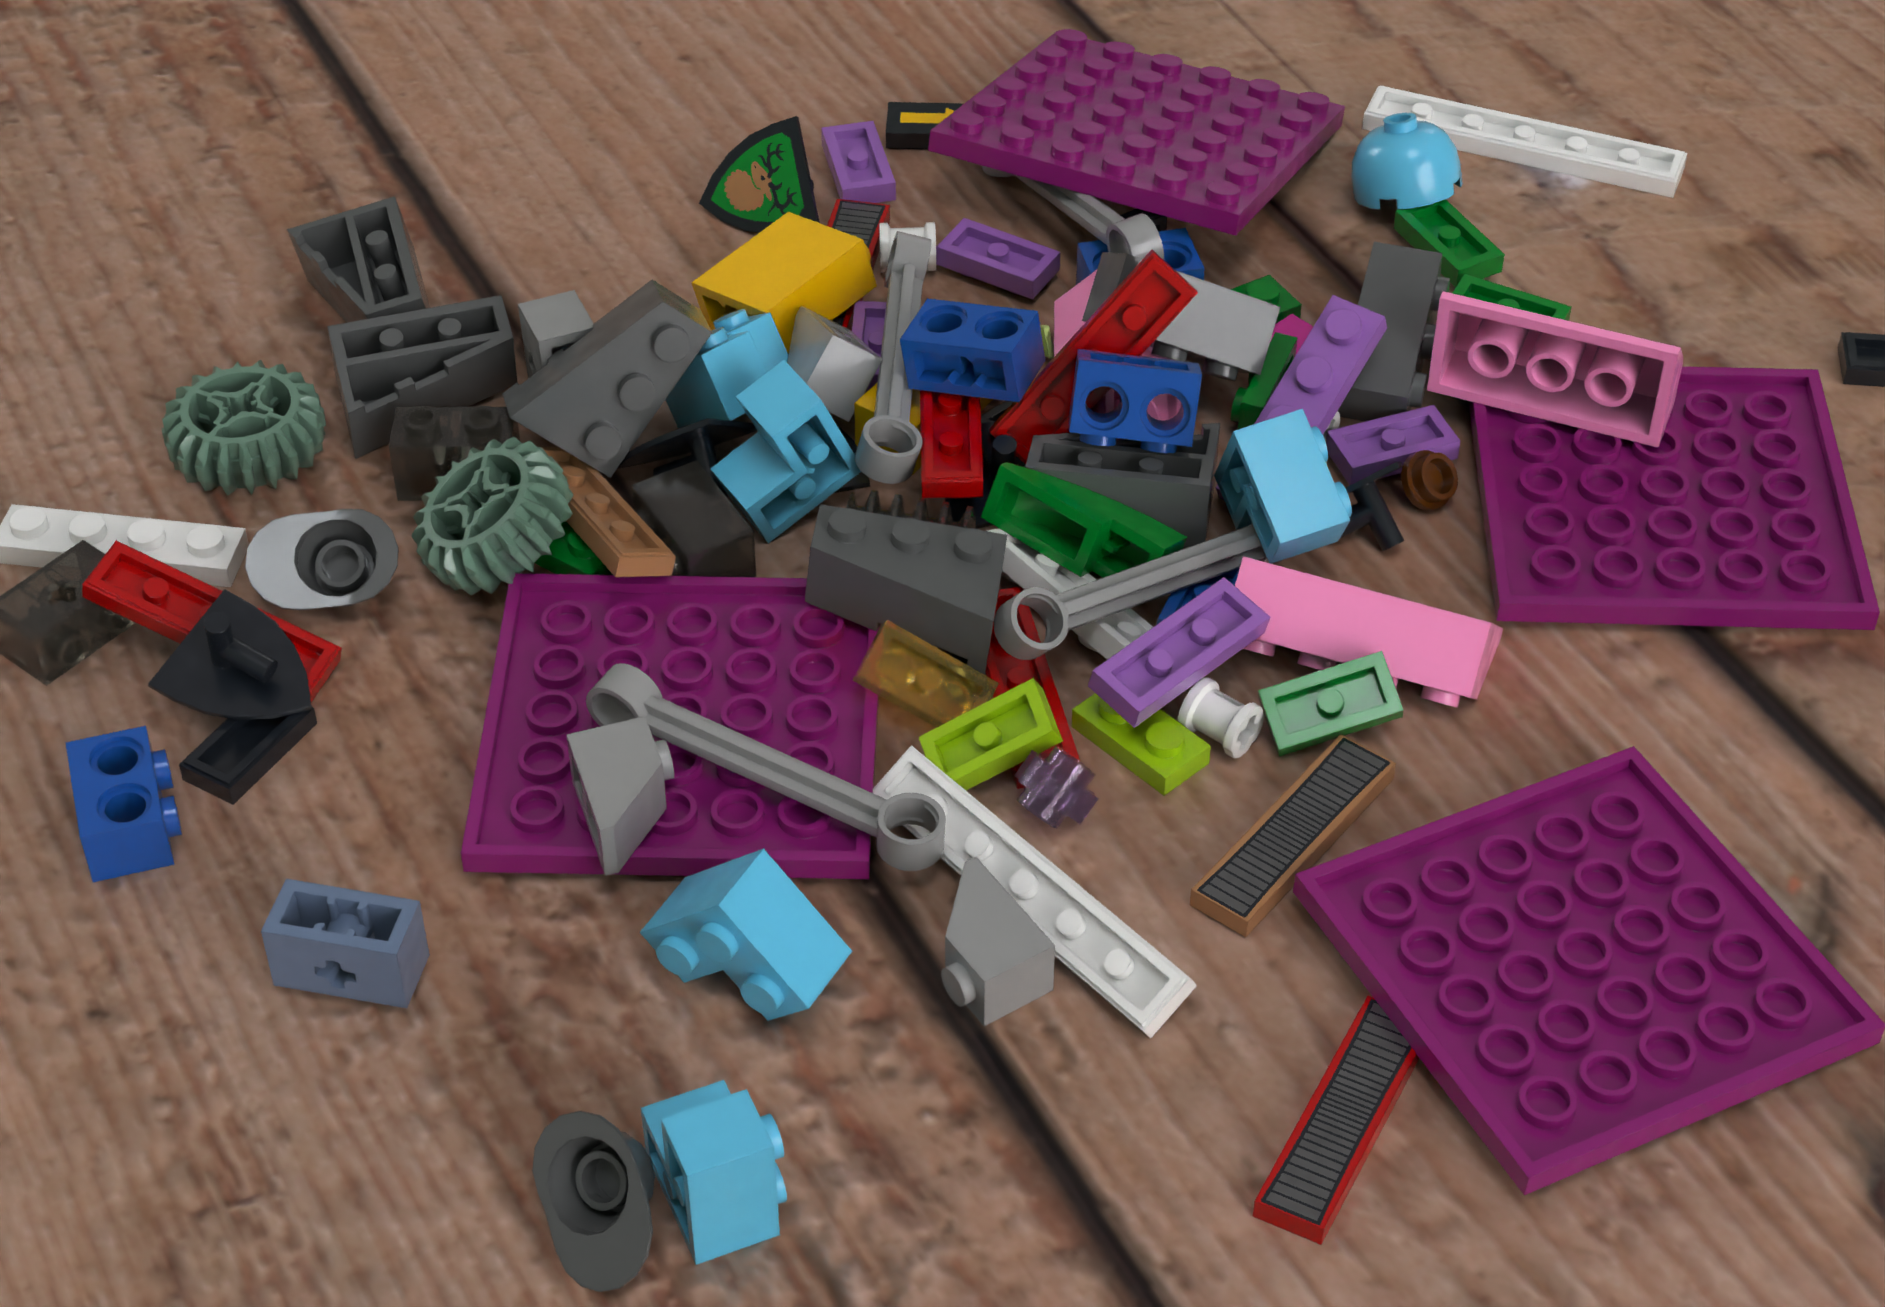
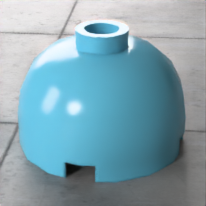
M1397 113L1384 118L1383 126L1373 129L1360 141L1352 160L1351 178L1354 199L1359 205L1371 209H1380L1379 199H1396L1397 210L1431 205L1454 195L1453 184L1460 188L1463 184L1461 164L1457 148L1443 129L1427 121H1418L1413 113Z

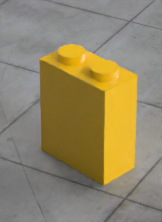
M791 212L784 214L691 282L700 310L711 330L715 329L713 324L715 320L740 309H745L748 316L770 312L788 353L795 317L801 306L832 321L877 287L870 263L871 254L863 239Z

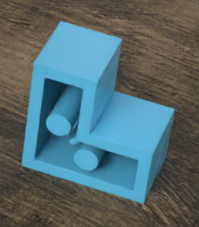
M740 309L713 322L715 329L711 330L712 334L665 399L678 428L707 418L732 421L745 414L746 412L735 396L783 359L787 362L788 352L770 312L748 316L745 309Z
M784 359L735 396L758 432L710 468L731 501L768 544L861 472L856 465L855 454L822 400Z
M1303 409L1233 431L1214 474L1236 530L1253 524L1270 564L1338 542L1350 522L1349 517L1352 515L1350 498L1344 485L1339 481L1334 483L1327 467L1328 450L1325 439L1318 427H1310Z
M764 848L685 877L640 931V934L655 949L659 962L668 971L678 975L684 983L723 970L738 986L744 1001L752 1009L761 1013L767 1021L809 1009L852 952L849 946Z
M721 1080L641 1108L645 1150L651 1158L653 1170L696 1265L780 1235L778 1204L787 1201V1192L783 1177L775 1160L784 1157V1146L773 1116L771 1114L759 1115L747 1089L731 1094L725 1081Z

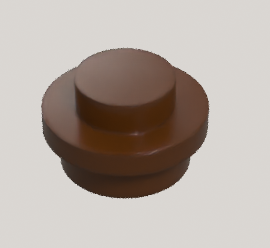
M1422 450L1407 457L1402 467L1401 481L1404 492L1411 503L1421 510L1431 511L1444 506L1449 498L1455 494L1458 486V475L1454 464L1446 455Z

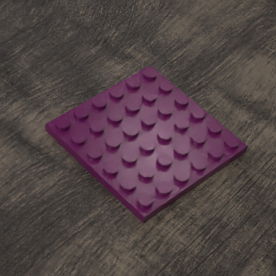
M1063 29L1052 34L931 129L928 151L1236 236L1342 126L1345 106L1329 102V98L1320 93L1303 92L1297 94L1280 89L1279 84L1270 80L1254 79L1247 81L1232 77L1231 73L1224 68L1213 66L1197 68L1182 64V59L1174 55L1157 54L1151 56L1136 52L1132 45L1124 42L1101 43L1087 39V35L1081 31Z
M1682 366L1674 405L1659 447L1468 401L1496 621L1875 630L1880 611L1818 369Z
M515 573L513 583L508 584L461 849L463 872L604 874L572 782L567 734L600 727L588 711L586 696L613 665L620 663L632 665L646 673L658 686L663 699L873 793L883 624L879 626L877 631H874L805 602L807 578L615 577L614 575ZM652 735L653 738H654V741L662 740V739H660V738H658V737ZM667 742L674 768V778L664 781L667 809L618 873L610 874L690 876L764 848L789 878L869 879L872 835Z
M1634 746L1295 874L1293 886L1295 896L1413 1048L1417 1056L1523 1195H1527L1879 1044L1885 1030V1023Z

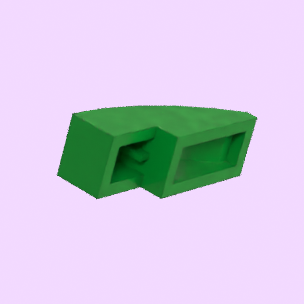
M1008 462L1000 465L981 518L1079 577L1093 571L1104 578L1180 551L1187 540V536L1114 499L1060 478Z

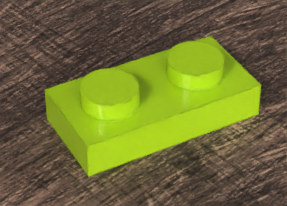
M1034 678L919 736L925 757L965 790L1063 742L1045 692Z
M1096 693L1072 709V728L1163 796L1210 762L1211 745L1162 709L1135 728Z

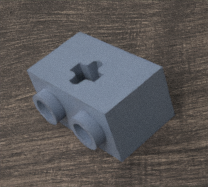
M292 879L285 880L261 930L274 986L402 1008L408 1007L430 956L420 901Z

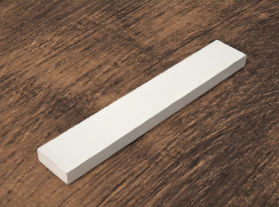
M1381 85L1377 87L1364 113L1362 127L1364 130L1372 131L1377 127L1383 126V120L1387 116L1397 113H1413L1418 121H1427L1443 129L1459 151L1671 198L1675 195L1687 158V153L1684 151Z
M912 745L873 788V794L886 800L902 793H919L937 801L943 808L946 816L944 850L940 858L959 875H962L964 863L977 857L1054 943L1055 957L1148 1037L1152 1038L1197 986L1188 975ZM902 825L917 839L931 834L929 830L918 825Z

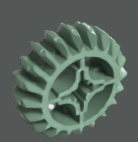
M259 360L253 366L242 367L238 361L230 369L221 370L214 366L212 374L207 377L192 375L191 386L176 388V399L165 403L166 414L162 419L164 426L162 428V435L169 459L173 462L175 470H179L184 474L187 483L200 482L204 491H211L221 486L228 496L237 488H247L251 495L256 487L266 484L276 489L279 479L283 477L292 480L297 479L298 468L313 466L314 455L323 451L322 442L325 435L326 419L324 408L320 404L319 395L315 392L313 384L304 381L301 372L287 373L283 364H277L268 369L262 360Z
M514 436L507 439L503 444L492 439L483 451L472 447L468 457L460 463L452 460V469L445 476L434 477L437 485L433 491L421 496L425 507L417 511L413 516L418 526L411 537L417 544L416 552L422 558V563L443 584L449 585L454 590L463 589L470 595L475 594L481 588L492 594L498 588L501 581L512 584L515 573H521L525 569L534 572V562L541 555H552L549 545L553 540L565 535L561 523L568 520L573 514L568 503L574 494L569 489L568 479L564 476L561 466L552 456H548L541 447L535 446L531 441L521 443Z

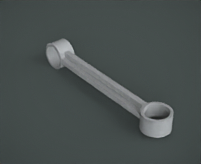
M982 166L983 171L990 176H1016L1105 243L1109 253H1127L1143 259L1152 249L1164 260L1161 237L1155 224L1146 214L1141 213L1125 219L1094 196Z
M897 231L894 237L885 274L884 287L888 288L881 347V358L883 360L879 366L874 417L865 423L855 453L856 465L862 473L875 481L887 484L901 483L911 477L923 443L920 432L909 422L913 389L908 388L900 338L921 307L922 286L930 257L931 239ZM879 446L892 448L899 453L886 451Z
M1253 524L1239 530L1056 595L1040 587L1027 588L999 607L994 618V632L1001 647L1011 656L1021 660L1036 659L1058 646L1065 639L1069 630L1240 569L1243 556L1263 562H1268L1256 530ZM1019 604L1031 607L1041 616L1046 629L1043 643L1029 639L1020 629L1017 621Z
M623 663L613 665L586 696L588 711L599 726L645 716L652 735L662 740L665 739L673 745L877 837L876 847L878 854L883 861L896 869L904 871L923 870L935 864L942 856L946 816L941 805L929 796L919 793H902L886 800L663 699L655 682L646 673L632 665ZM912 824L926 828L931 834L919 839H905L893 834L890 830L901 825Z

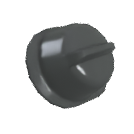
M339 509L293 514L272 520L256 532L247 548L245 569L250 584L265 601L282 609L312 610L341 606L349 607L374 598L389 585L398 566L399 548L390 527L379 516L363 509Z
M585 1111L560 1115L544 1128L534 1148L532 1168L537 1192L544 1207L555 1250L565 1272L580 1286L598 1292L620 1289L638 1275L649 1256L653 1235L649 1201L653 1195L655 1180L651 1158L641 1143L626 1132L620 1131L601 1115Z

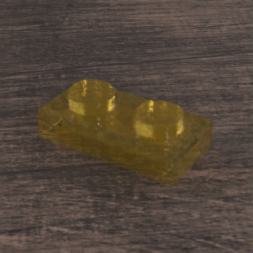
M886 620L880 626L853 678V681L936 728L991 700L999 684L889 620Z

